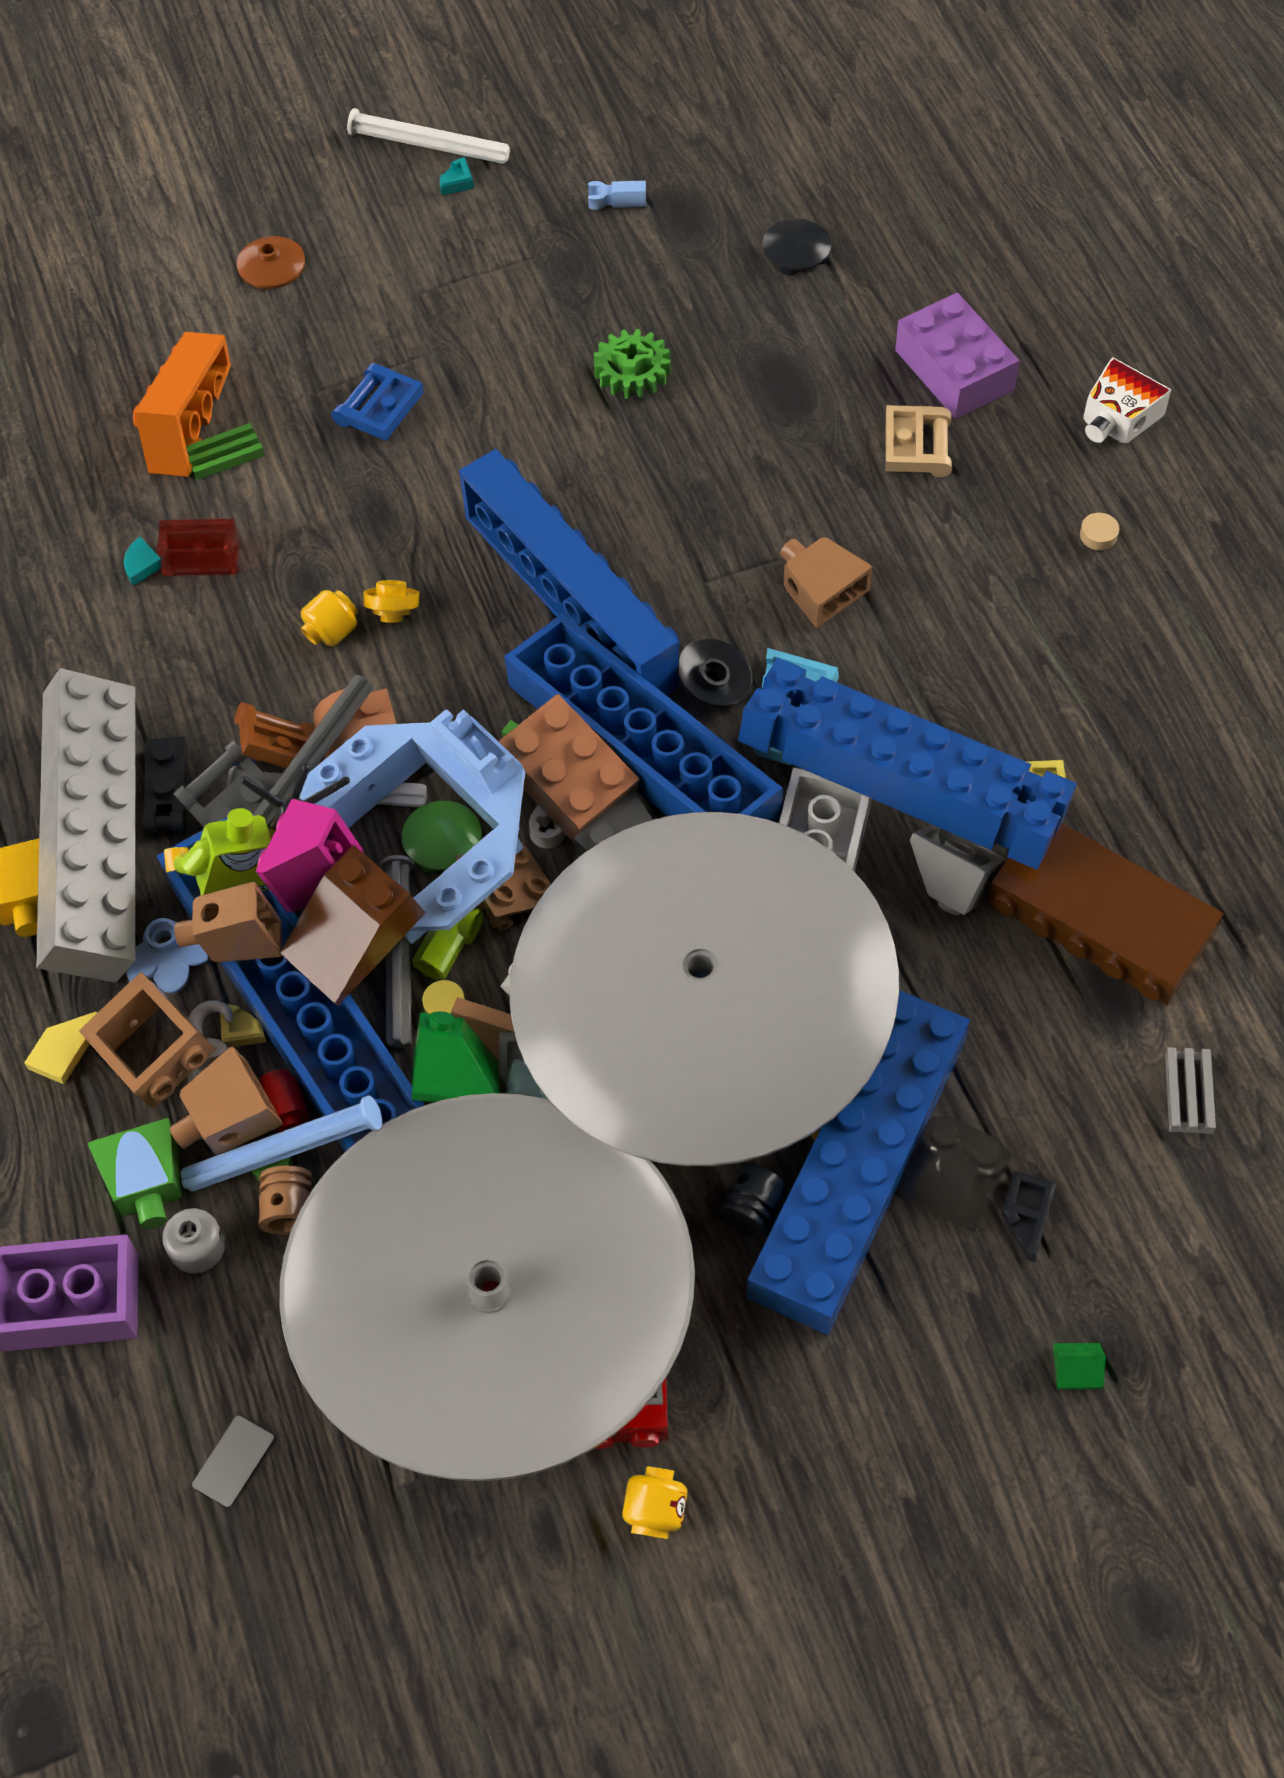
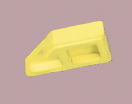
M97 1012L46 1028L25 1061L28 1070L65 1084L90 1044L79 1030Z

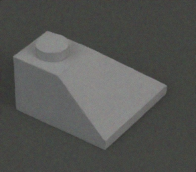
M932 824L914 832L910 838L928 896L938 901L937 905L941 909L953 915H960V913L965 915L975 909L989 890L994 877L1008 860L990 849Z

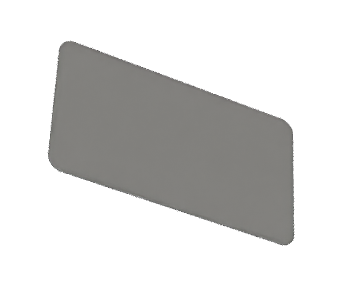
M236 1416L193 1481V1488L222 1505L230 1507L273 1441V1434L241 1416Z

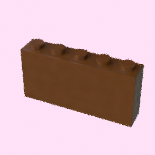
M1063 823L1056 836L1053 837L1039 869L1036 870L1008 858L992 880L987 900L1000 914L1016 918L1028 925L1035 934L1041 937H1049L1064 946L1071 955L1087 959L1101 967L1102 971L1109 977L1127 982L1137 988L1144 997L1154 1001L1158 1000L1168 1006L1215 936L1224 915L1223 912Z

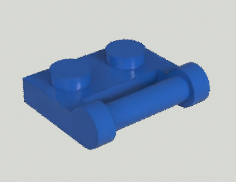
M371 363L364 371L363 380L343 404L336 406L331 413V417L341 427L351 426L387 441L424 393L423 384L386 367ZM377 386L378 389L370 397V399L363 406V408L360 411H358L357 409L360 407V405L364 402V400L368 397L372 390Z

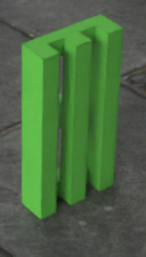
M251 423L186 446L189 462L193 466L192 471L196 480L265 456L263 447L259 443Z

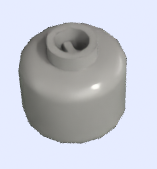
M197 1208L184 1209L176 1213L166 1223L163 1230V1246L172 1263L181 1271L191 1274L203 1273L213 1268L221 1260L225 1250V1238L216 1219L207 1211Z

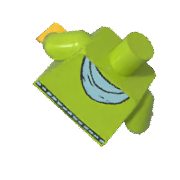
M243 808L233 809L229 812L227 820L211 822L205 825L201 839L196 841L190 850L188 847L165 849L166 872L177 871L181 874L195 876L201 896L250 882H255L261 891L268 890L269 888L257 874L256 869L261 853L267 849L276 830L268 829L265 818L260 815L253 816L250 811Z

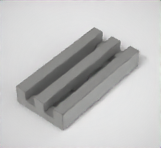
M1167 1047L1165 1063L1169 1132L1213 1134L1216 1129L1211 1049H1202L1201 1052H1194L1193 1048H1185L1183 1052H1177L1176 1048ZM1177 1063H1184L1187 1122H1180ZM1194 1064L1200 1065L1203 1123H1198Z

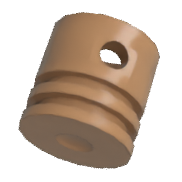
M275 1166L262 1171L259 1176V1227L268 1233L290 1235L298 1214L312 1191V1173L306 1168L298 1166Z

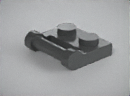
M234 740L224 747L227 751L188 786L184 787L182 785L173 793L203 827L208 823L226 818L229 812L236 808L247 809L253 815L264 799L241 783L243 776L248 777L268 792L274 786V783L250 757L242 755L241 747ZM238 762L245 771L203 808L196 799Z

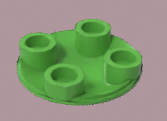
M435 801L419 807L408 817L402 829V845L406 854L414 863L418 864L421 871L428 874L436 873L439 870H447L456 862L455 857L457 855L467 853L482 838L481 825L476 815L466 806L453 801Z

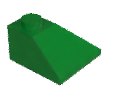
M437 1011L431 1014L420 1012L413 1054L411 1100L437 1102L466 1095L500 1094L499 1061L463 1018L454 1017L447 1012Z

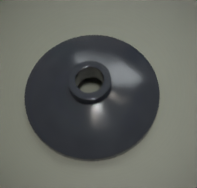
M711 638L699 639L687 645L679 656L677 673L682 686L694 699L705 705L718 708L736 705L746 697L751 688L752 672L749 663L739 650L724 641Z

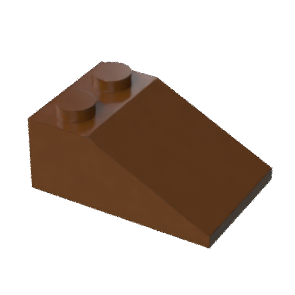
M352 845L323 876L280 953L331 1001L339 1006L426 912L403 887L355 845Z

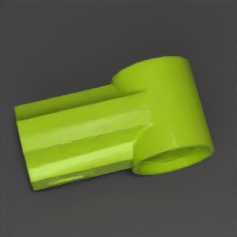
M474 908L450 930H429L412 959L413 967L422 972L426 977L436 981L438 979L445 980L464 945L471 944L476 938L482 925L483 911Z

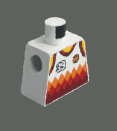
M1113 357L1088 396L1083 417L1085 422L1088 423L1085 428L1086 435L1096 443L1102 442L1108 435L1121 443L1130 442L1165 415L1171 389Z

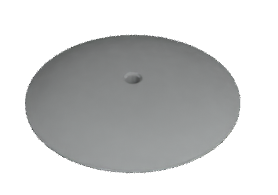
M723 812L679 814L641 823L603 840L576 859L547 888L530 914L516 947L510 979L511 1019L517 1044L536 1084L548 1100L570 1122L589 1136L626 1154L658 1163L680 1166L733 1164L763 1157L797 1143L823 1127L852 1102L878 1066L890 1040L897 1013L899 968L895 944L878 902L858 875L831 850L807 835L767 819ZM700 970H708L711 972L707 977L704 978H696L692 976L695 972Z
M497 1093L466 1095L445 1099L413 1109L386 1122L379 1130L371 1131L351 1146L315 1185L298 1214L283 1256L279 1301L282 1330L292 1363L300 1381L314 1403L332 1424L353 1442L373 1455L401 1468L439 1478L465 1481L512 1479L554 1468L593 1450L614 1436L636 1417L655 1395L669 1374L681 1350L689 1326L694 1300L695 1270L693 1249L687 1223L679 1203L667 1181L652 1161L626 1154L589 1136L570 1122L548 1099L519 1094ZM488 1281L499 1283L498 1287L492 1291L486 1292L478 1289L483 1283Z

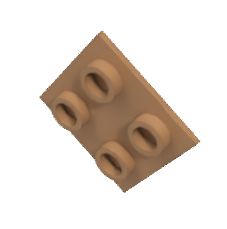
M523 841L521 843L524 848L515 855L513 875L478 905L480 909H487L485 913L490 919V925L493 928H498L499 931H505L512 926L513 921L511 918L513 915L533 910L551 885ZM464 854L457 855L455 857L456 861L460 859Z

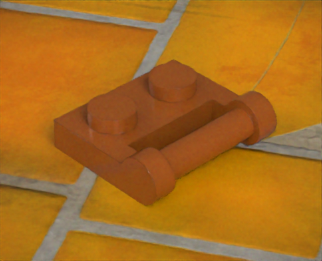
M244 702L239 704L234 717V723L239 725L242 755L256 761H264L284 768L289 766L315 730V725L306 722L297 724L256 711L255 706Z

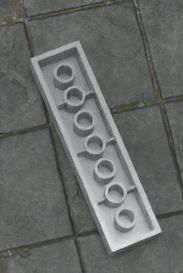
M60 668L43 692L36 968L116 983L135 962V687Z

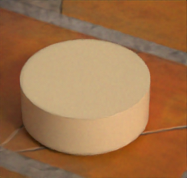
M1090 514L1082 522L1080 530L1081 541L1084 545L1094 550L1109 549L1117 541L1119 524L1115 518L1108 514Z

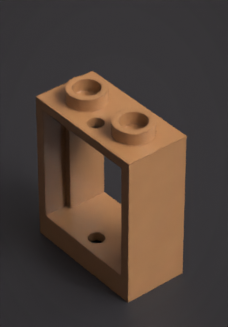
M142 972L79 1030L83 1037L133 1093L153 1109L161 1101L171 1096L175 1088L192 1071L201 1067L206 1058L216 1049L164 992ZM161 1008L183 1034L137 1077L117 1055L115 1050L152 1014Z

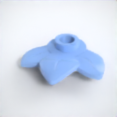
M159 918L147 926L143 935V943L135 947V962L129 967L126 974L129 982H131L142 972L148 978L153 977L155 983L163 991L176 994L187 984L190 976V966L207 962L208 955L199 944L179 947L174 933L176 922L167 918ZM171 937L169 941L159 943L162 938Z

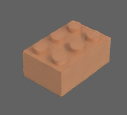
M556 694L498 741L522 764L525 770L523 790L563 830L573 843V838L631 790H634L635 793L637 791L638 776L559 694Z

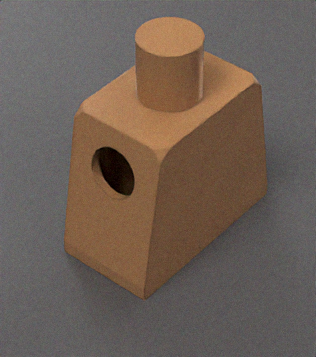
M820 538L807 548L796 539H791L781 549L780 556L787 561L784 566V587L816 628H819L870 591L872 566L829 538Z
M255 882L196 897L193 901L192 920L176 922L174 926L175 938L179 947L199 944L210 959L215 962L282 956L280 953L282 950V919Z
M231 1046L181 1089L180 1098L189 1115L169 1127L182 1149L187 1148L203 1137L218 1153H224L278 1128L283 1122L249 1063Z

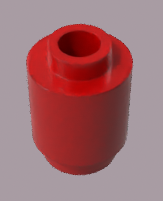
M277 1069L264 1074L259 1079V1082L283 1122L281 1126L271 1130V1132L280 1133L307 1123L310 1114L298 1079L292 1076L291 1072L287 1069Z

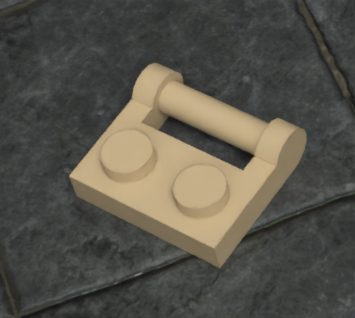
M886 405L885 471L930 472L935 477L948 476L952 471V460L948 456V427L951 424V411L945 407ZM923 424H928L933 428V454H923Z

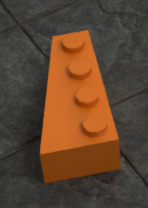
M184 332L177 345L173 347L165 364L160 367L155 380L148 386L143 399L134 408L133 423L139 431L148 473L190 476L193 466L189 462L186 446L201 441V437H198L202 425H209L212 418V399H219L231 367L225 335Z

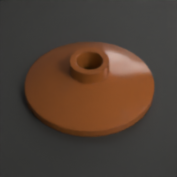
M268 236L252 241L242 249L237 258V270L240 277L247 284L260 289H275L286 286L295 281L305 267V255L302 248L295 241L280 236Z

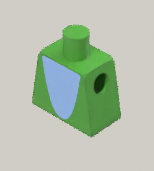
M169 1118L88 1142L92 1156L122 1216L137 1213L142 1229H154L164 1225L167 1219L163 1205L176 1201L182 1196L179 1144L170 1132L169 1127L172 1126Z

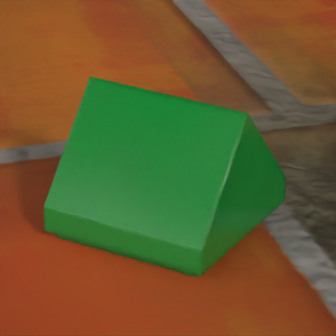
M1100 1343L1053 1344L1057 1390L1104 1388L1106 1356Z

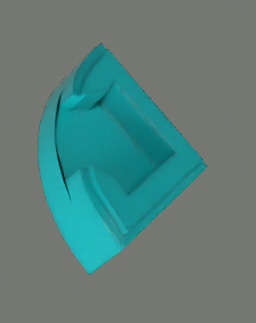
M465 157L450 163L451 167L440 176L442 196L474 189L473 178Z
M141 537L137 538L126 551L124 568L132 586L164 567L161 558Z

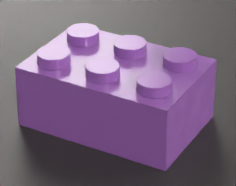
M958 292L898 320L895 351L944 407L951 411V415L955 419L1015 390L1020 360Z
M128 1235L0 1247L1 1351L136 1339L138 1325L139 1253Z

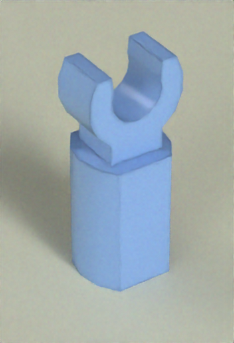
M599 181L588 183L589 209L598 210L606 205H612L613 208L646 207V181L612 182V185H605Z

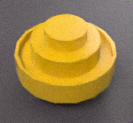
M377 581L376 588L367 589L363 592V606L372 609L373 614L380 616V621L401 622L404 615L410 614V609L419 607V591L406 588L405 581Z

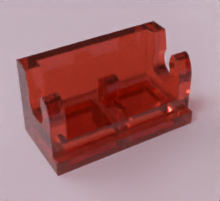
M234 519L159 521L158 556H163L161 565L163 576L230 575L238 573L241 541Z

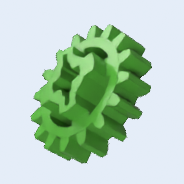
M636 329L634 335H628L626 330H621V337L617 338L610 334L608 335L609 344L603 342L598 344L599 352L594 353L595 378L600 379V386L602 388L610 386L611 395L623 391L624 398L628 399L631 393L636 392L639 398H643L644 390H649L653 394L656 393V383L665 385L666 375L671 374L670 350L664 349L663 339L654 342V333L652 332L643 337L641 336L640 329Z

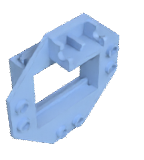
M444 710L429 723L364 726L308 773L300 795V799L305 800L341 778L349 777V784L315 803L316 805L336 809L349 828L427 763L494 829L414 897L426 913L404 936L411 944L428 930H450L513 875L515 855L524 848L518 838V831L520 830L519 821L525 770L522 764L472 716L470 717L465 710H462L457 715L455 721H451L453 715L448 710Z

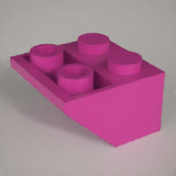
M291 799L285 813L277 821L276 831L267 849L259 857L256 872L284 909L294 913L307 906L323 876L352 845H355L361 852H363V849L336 809Z

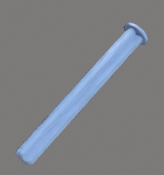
M365 1096L357 1105L184 1167L180 1172L181 1183L184 1188L196 1191L365 1129L379 1130L382 1127L380 1109L371 1096Z

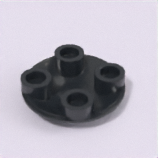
M787 219L774 224L767 230L763 237L762 247L766 257L772 263L779 266V271L782 274L792 276L797 274L799 270L825 264L830 257L831 239L827 231L813 221Z

